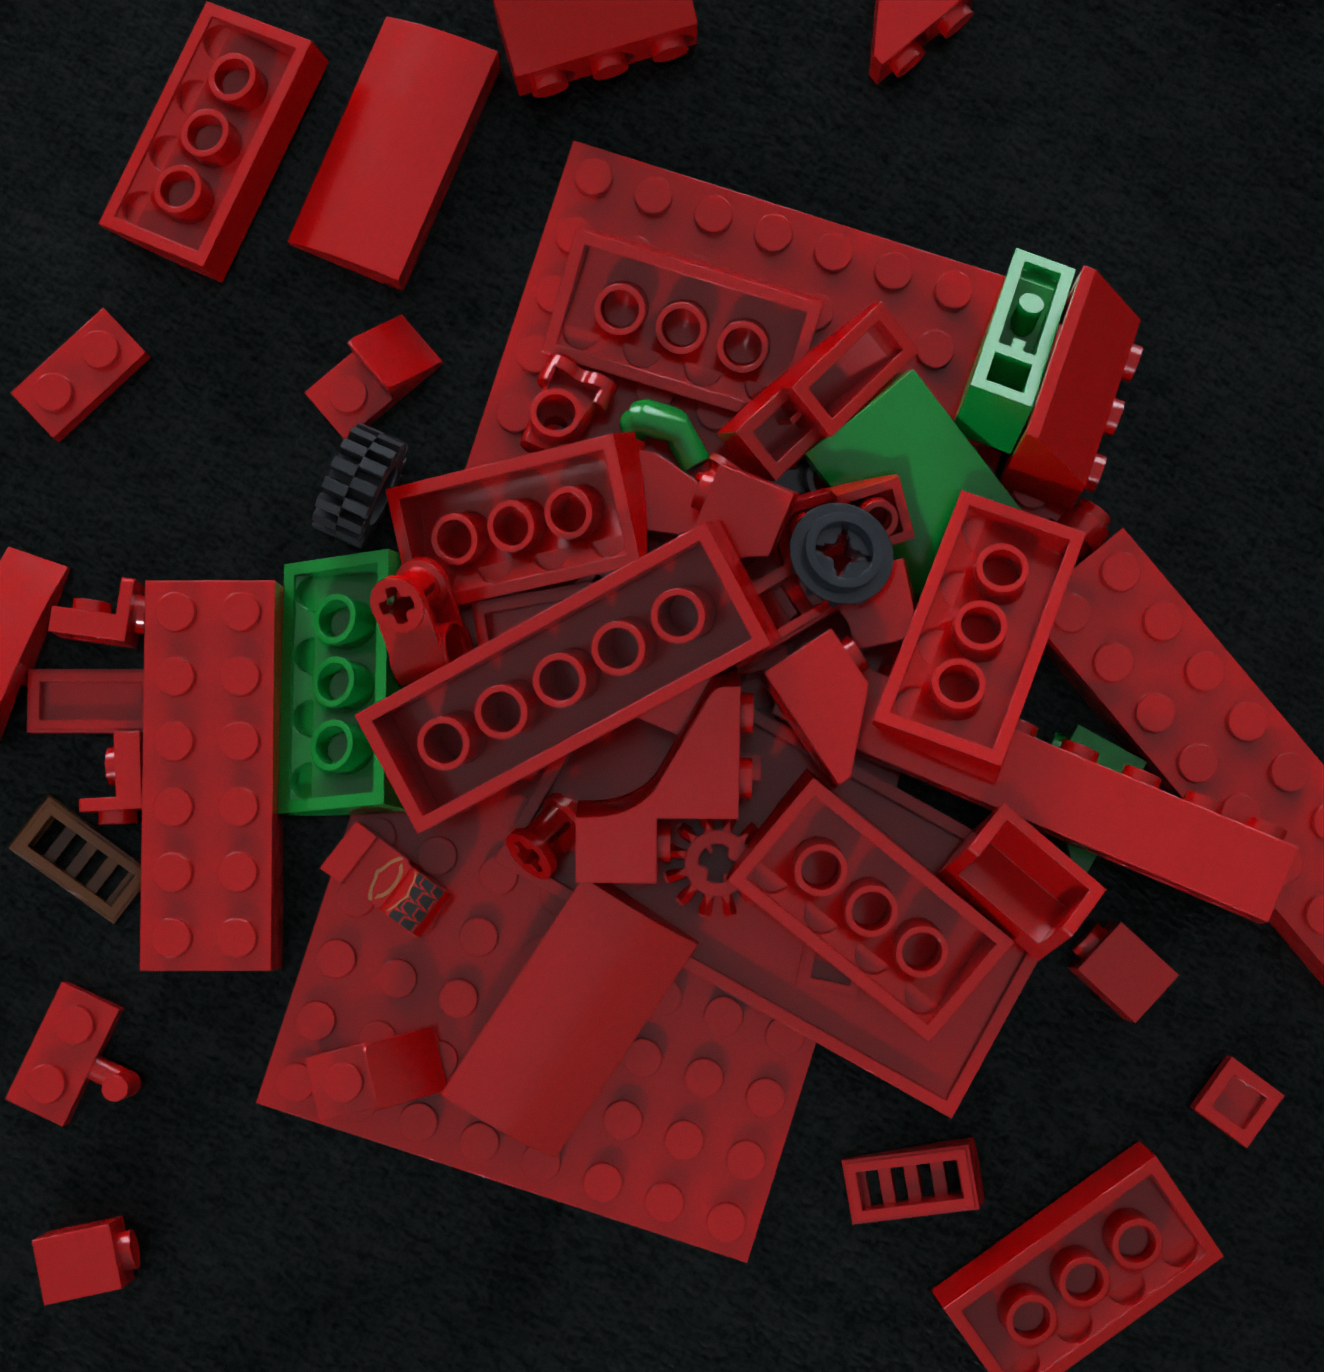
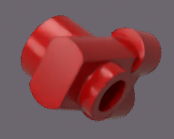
M551 354L536 380L542 390L531 404L530 419L521 438L520 446L525 451L534 453L577 442L594 415H605L618 390L617 385L602 374L581 369L566 357ZM557 424L562 426L564 429L555 431L547 429L546 427L549 425Z

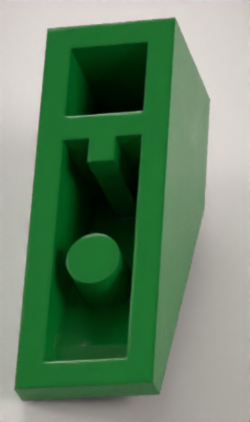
M1019 248L1015 249L954 419V423L966 438L1011 454L1033 408L1076 269Z

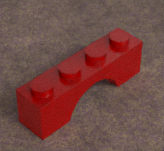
M720 463L715 474L705 471L697 486L691 508L700 511L694 528L704 522L719 520L739 558L771 556L777 550L800 493L732 465ZM711 678L637 718L678 735Z

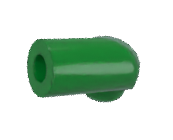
M647 398L633 402L630 410H627L620 417L619 425L622 433L635 432L636 439L645 441L649 437L666 442L683 472L689 473L708 462L707 459L710 456L689 417L683 410Z

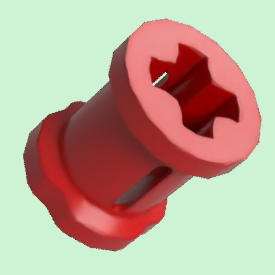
M552 793L543 802V811L526 828H516L506 837V845L514 860L525 871L539 879H548L557 870V860L574 843L576 844V812L578 804L561 793Z

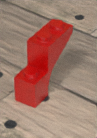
M722 672L711 678L660 767L643 786L628 794L611 799L578 800L576 812L575 883L657 884V862H670L671 822H658V818L739 819V798H752V758H739L740 733H753L754 714L753 692H740L739 672Z

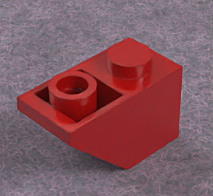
M876 0L869 76L878 84L891 72L896 77L906 74L926 54V51L922 48L939 33L945 39L949 38L971 19L974 12L970 8L974 0Z

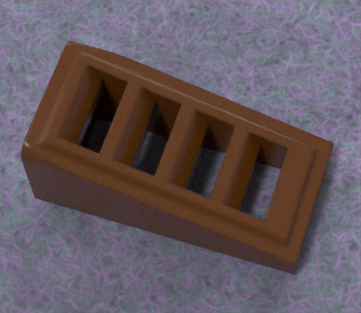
M50 794L46 796L9 845L11 851L113 924L141 889V862ZM56 818L65 827L43 853L34 845ZM78 834L86 842L64 869L55 861L74 836ZM97 849H99L107 857L88 882L84 884L76 876ZM119 864L128 872L107 900L97 894V891Z

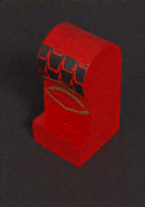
M356 821L320 867L321 870L339 883L345 884L393 921L420 938L453 897L444 887L423 872L421 866L364 822Z

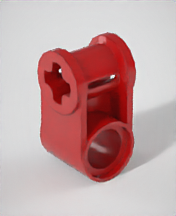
M427 557L411 558L399 567L396 575L383 578L372 589L370 597L371 611L377 620L389 653L391 670L402 687L412 684L474 649L471 636L464 626L450 586V579L444 568L435 560ZM433 584L434 590L425 596L423 591ZM396 594L397 599L388 605L387 600Z

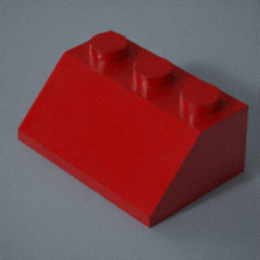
M493 0L498 29L519 96L532 93L537 98L552 96L564 91L569 86L568 82L590 75L595 80L613 78L628 70V64L651 57L654 62L670 61L687 53L689 50L688 46L697 44L698 23L693 0Z
M1083 265L1067 296L1033 408L1011 454H1008L1000 478L1002 485L1070 510L1083 490L1093 493L1097 487L1107 456L1097 453L1102 436L1112 437L1125 405V401L1115 398L1120 381L1123 380L1128 383L1131 381L1143 351L1142 346L1133 343L1141 319L1096 269Z

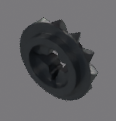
M828 503L807 512L797 523L786 547L790 550L792 562L790 574L797 575L805 585L806 596L817 595L829 601L831 608L841 604H856L858 607L879 593L887 583L893 567V549L883 526L865 510L845 503ZM842 534L841 544L844 545V555L854 558V562H849L838 577L836 576V570L833 569V559L823 555V552H829Z

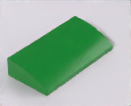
M914 369L896 374L832 437L820 438L802 455L826 487L897 474L900 477L915 538L892 545L893 560L903 558L907 562L917 603L961 490L1021 510Z
M382 549L284 564L277 814L284 816H331L406 812L355 717V714L404 688L398 683L391 670L389 653L370 605L371 592L375 585L385 577L396 575V571L402 565L399 552L391 549ZM394 594L387 600V604L389 605L396 600L397 595Z

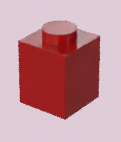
M1109 921L1105 927L1096 922L1088 928L1073 945L1071 950L1077 955V958L1068 966L1079 979L1120 1017L1136 1023L1179 976L1177 972L1120 921Z
M123 1215L48 1231L32 1240L44 1306L122 1289L135 1279L133 1269L140 1267L138 1240L132 1229L125 1230Z

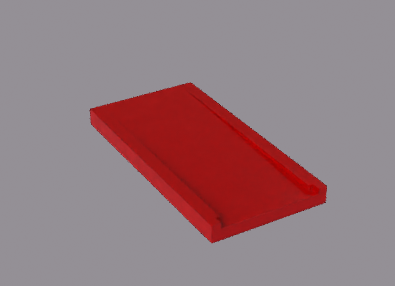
M754 708L753 733H740V754H761V781H752V798H739V819L736 820L731 832L736 836H739L745 827L752 822H756L761 827L806 768L831 787L795 731ZM635 718L549 764L510 833L516 828H526L543 811L542 804L552 793H561L578 804V800L611 799L638 789L656 773L678 735L642 719ZM854 763L851 778L832 788L936 874L941 871L972 830ZM658 818V822H671V845H676L685 850H688L691 844L677 832L676 826L683 821L688 824L697 836L704 833L699 819ZM712 819L714 830H722L724 819ZM506 840L494 860L566 902L579 884L575 883V843L557 860V870L548 879H539L525 871L510 854ZM712 846L713 854L710 855L705 850L699 859V865L708 869L707 880L713 883L724 882L723 874L726 873L728 875L735 863L728 860V848ZM671 858L670 862H663L661 871L657 876V884H650L643 889L635 891L622 890L699 942L683 968L951 1119L1038 962L1015 942L929 1043L863 989L860 1001L796 988L795 982L804 942L759 905L751 906L746 903L738 891L731 894L737 910L735 918H726L723 912L722 897H713L712 912L708 919L699 917V907L705 895L699 891L696 892L689 903L680 906L676 902V897L691 882L687 877L675 883H666L663 873L670 869L684 868L685 860Z

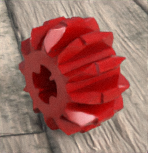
M699 819L704 833L700 836H697L692 828L683 821L676 826L679 835L691 845L688 850L671 845V858L685 860V867L670 869L663 873V877L666 883H675L687 877L691 882L676 897V902L680 906L689 903L697 891L705 894L699 907V917L708 919L712 912L713 897H722L723 912L727 919L737 916L736 906L731 896L736 891L739 892L746 903L751 906L757 905L727 881L726 873L722 876L724 882L713 883L707 880L708 869L699 865V859L705 850L710 855L713 854L712 846L728 848V860L736 863L746 848L745 844L753 838L760 828L756 822L748 824L739 836L731 833L737 819H724L722 830H714L712 819Z

